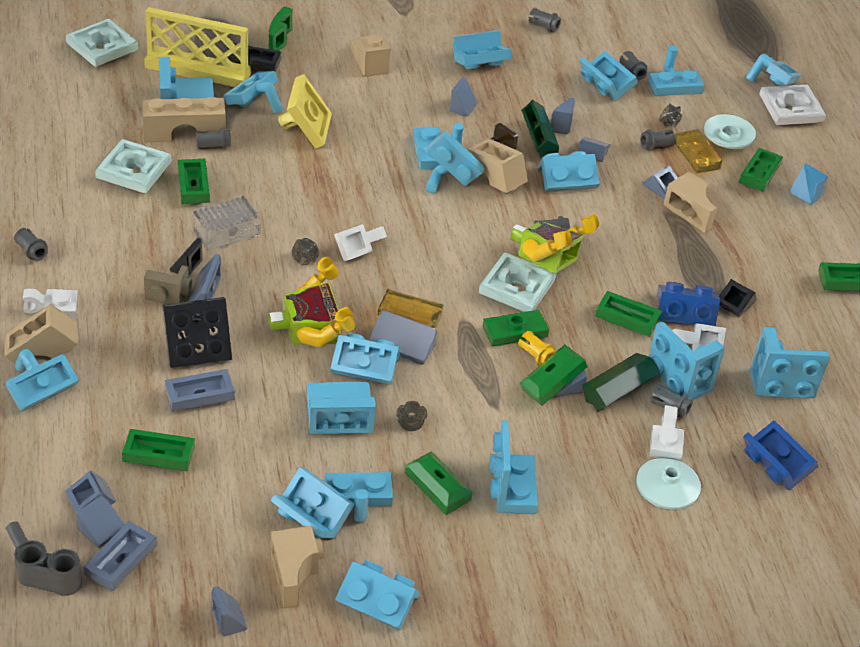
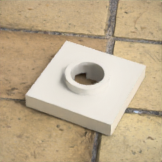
M808 84L761 87L759 95L776 125L824 122L826 114ZM785 107H792V110H788Z

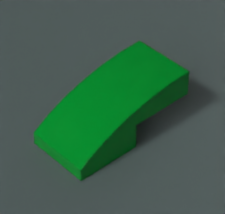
M284 6L272 19L269 27L268 49L280 51L287 45V34L292 31L293 9Z

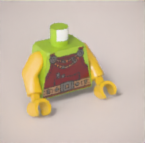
M591 214L581 218L582 227L576 225L570 229H564L546 222H538L528 228L516 224L512 229L510 239L520 243L518 254L521 258L556 274L577 261L584 234L594 233L599 227V221L596 214Z
M324 257L318 262L317 268L320 271L318 275L313 274L301 287L284 295L283 311L268 313L270 330L287 329L291 343L295 345H311L321 348L326 344H336L338 335H342V329L345 332H350L355 328L353 312L348 307L338 310L330 284L324 282L325 279H336L339 274L338 268L330 257Z

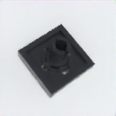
M225 297L162 305L170 368L232 360ZM214 327H216V328H217V333L214 334V335H211V334H210V329H211L212 332H215V328H214ZM198 344H202L204 346V349L201 352H197L195 350V348H197L198 350L201 349V346Z

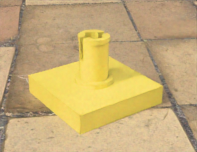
M303 74L295 78L287 107L288 112L280 114L278 120L285 131L298 125L314 148L317 149L325 145L332 112Z

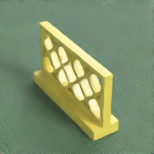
M150 7L145 11L147 56L144 59L145 68L159 71V57H170V67H175L176 75L190 78L211 77L213 83L232 87L238 86L250 77L251 66H248V28ZM154 17L162 19L167 26L161 30L154 23ZM177 24H186L192 31L186 35ZM204 28L211 29L217 36L210 40L202 30ZM170 29L180 38L175 43L165 34ZM196 34L204 45L198 48L189 38ZM227 35H240L241 42L235 45ZM160 38L168 48L155 46V40ZM221 40L230 50L222 53L215 43ZM184 43L192 53L182 52L178 46ZM209 48L217 58L206 57L203 51ZM234 53L241 61V64L231 62L227 57Z

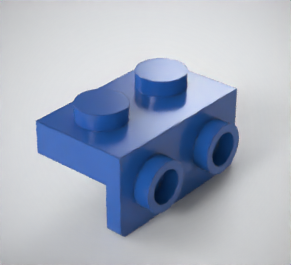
M667 282L666 285H658V310L662 311L661 321L716 326L720 298L716 292H713V288L696 285L695 289L684 288V284L678 282Z
M775 420L754 437L749 432L743 436L746 444L744 451L747 456L756 464L760 461L767 468L765 472L776 485L782 483L789 491L818 468L817 461Z

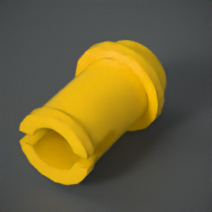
M527 331L522 335L530 343L519 339L518 346L532 355L538 365H541L556 352L552 344L544 343L531 331Z

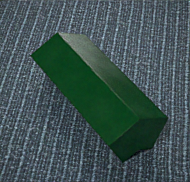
M532 99L521 111L535 148L542 159L547 154L559 153L560 147L544 106Z
M635 353L583 384L585 401L593 404L596 411L599 412L657 376L660 371L649 356Z

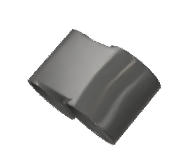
M14 521L6 526V530L16 548L14 552L18 581L22 585L53 592L61 596L73 595L79 591L83 580L80 557L75 551L60 549L52 554L47 553L43 543L27 540L18 522Z

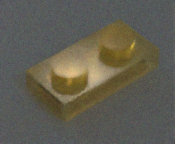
M699 129L675 133L676 146L696 173L721 169V158Z

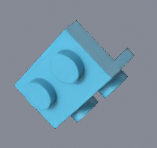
M498 30L453 37L454 61L464 65L466 69L479 68L482 63L501 65L503 60L512 59L511 49L501 46V32Z
M606 51L591 62L587 61L584 57L579 60L582 67L580 72L583 78L588 83L592 81L603 96L608 95L614 101L638 84L636 76Z
M578 151L567 156H560L559 153H550L545 155L537 165L538 171H542L545 191L597 188L600 185L595 154H586L583 151Z
M304 467L298 468L283 495L274 494L270 500L279 507L277 511L283 517L291 521L297 520L303 527L312 525L315 539L321 537L335 538L355 505Z
M365 560L363 565L353 561L335 600L401 630L414 599L418 600L421 594L413 588L415 582L399 574H396L394 579L382 574L383 567L368 560Z

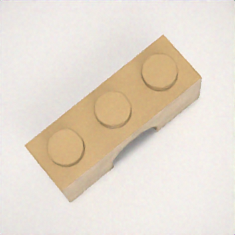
M154 98L142 100L144 142L172 141L171 134L173 129L181 124L192 125L198 131H220L221 128L226 130L224 98Z

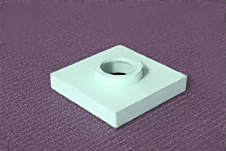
M109 18L66 35V43L94 67L138 50V42ZM103 45L104 49L96 48V46Z
M122 139L95 170V175L98 179L146 194L170 165L172 158L169 153ZM129 168H140L141 172L133 173V169Z
M504 252L480 284L479 294L524 312L536 309L554 283L556 274ZM511 284H521L526 290L518 291L519 287L512 286Z

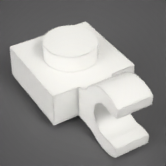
M363 224L334 234L343 261L372 252L370 243L387 237L383 226L366 232Z
M24 289L23 312L29 314L37 313L51 303L70 318L76 320L78 290L47 289L46 295H43L36 289Z
M696 323L694 332L679 329L672 331L686 344H692L691 349L694 351L697 347L705 346L716 340L723 346L726 328Z
M665 405L661 426L653 425L649 457L671 458L681 461L684 430L675 428L677 407Z

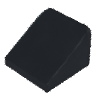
M197 237L171 266V272L178 274L183 265L188 267L189 276L203 261L201 238Z
M730 279L719 295V305L739 317L757 300L756 292L733 279Z

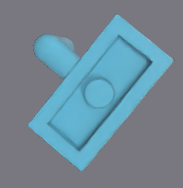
M674 45L668 46L664 71L649 73L648 83L654 95L702 94L704 84L697 71H675L674 65L678 47Z
M766 54L759 56L746 75L749 81L754 82L764 66H766V71L771 74L769 78L780 86L797 83L801 77L800 73L784 62H776Z
M275 71L257 72L223 95L227 105L238 104L239 107L251 104L254 101L253 98L257 95L266 93L273 113L283 110L273 85L279 81Z
M455 123L453 125L452 137L462 145L464 126L461 123ZM439 127L413 128L412 137L420 170L435 169L440 165L426 152L428 145L441 135Z
M445 131L431 142L426 149V152L440 164L433 170L426 185V190L430 193L436 192L442 176L447 172L466 186L483 173L485 166Z
M24 349L20 352L14 367L19 372H23L26 369L28 371L7 380L5 386L22 412L76 385L79 379L64 354L39 365L33 353L29 349Z
M391 472L325 473L324 482L355 504L353 516L357 522L366 520L368 507L392 506Z

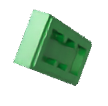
M758 148L740 175L738 183L764 192L780 167L783 157Z
M539 309L483 319L482 326L491 346L519 342V339L528 341L522 337L527 331H531L539 339L546 338L549 334V328Z

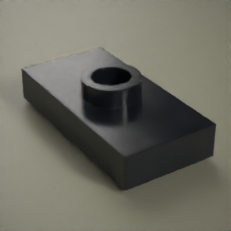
M248 46V66H251V70L276 72L282 58V52ZM234 53L227 57L231 62L241 64V61Z

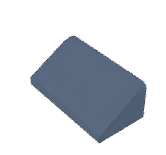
M215 254L199 272L188 301L211 299L214 297L221 279L220 254Z
M383 310L379 315L369 341L377 342L379 339L391 341L395 346H399L400 356L424 364L436 345L437 330Z

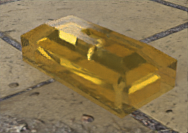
M387 289L378 307L377 317L385 310L436 329L443 314L444 304Z

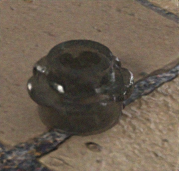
M669 104L664 108L659 121L665 125V128L670 125L672 127L678 125L682 119L681 107Z
M308 238L297 239L292 248V256L297 263L308 265L309 263L316 262V258L319 257V250L314 241Z
M407 401L405 405H400L397 408L396 416L403 429L416 431L424 425V419L427 418V410L416 401Z

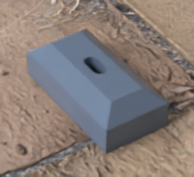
M227 369L165 380V390L172 412L235 400V391Z
M128 521L84 566L85 576L113 591L157 546L156 536Z

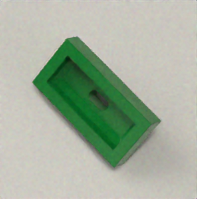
M206 159L178 160L181 204L210 203Z
M820 263L818 272L824 290L860 291V264Z
M607 291L596 309L595 317L651 337L656 324L660 320L662 311Z
M564 344L524 378L520 385L523 391L543 406L588 366L585 359Z
M130 429L122 451V462L188 471L195 449V438Z
M432 451L406 465L405 474L445 515L471 501L473 492Z

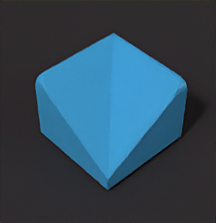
M805 164L797 176L790 193L812 205L822 197L828 176Z

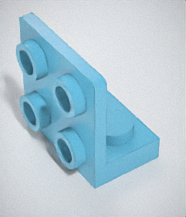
M159 57L161 99L214 97L213 79L211 77L176 78L175 67H170V57Z
M664 322L656 324L649 357L660 371L657 376L671 391L681 396L687 394L689 396L688 399L694 400L713 391L725 348L716 340L705 346L701 345L693 351Z
M763 327L750 367L755 396L815 398L830 359L829 353L824 351L783 350V343L781 340H778L776 328Z
M368 382L307 383L309 434L374 432L376 405L375 397L370 396Z
M501 420L500 432H494L493 452H496V454H490L489 472L493 473L495 479H491L490 498L496 499V508L499 513L536 514L538 502L535 457L533 455L510 454L508 421Z

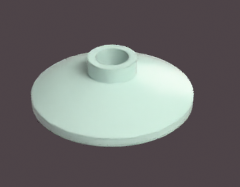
M722 114L713 116L706 121L704 126L706 137L716 145L724 148H746L753 144L756 138L754 127L745 119L734 115Z
M656 458L646 462L639 469L636 478V485L640 494L649 503L667 510H680L691 506L698 499L701 490V483L695 471L685 463L671 458Z

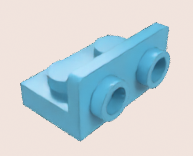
M358 334L338 335L330 368L331 373L392 385L396 363L400 357L399 346H395L393 342L379 339L377 342L368 341Z

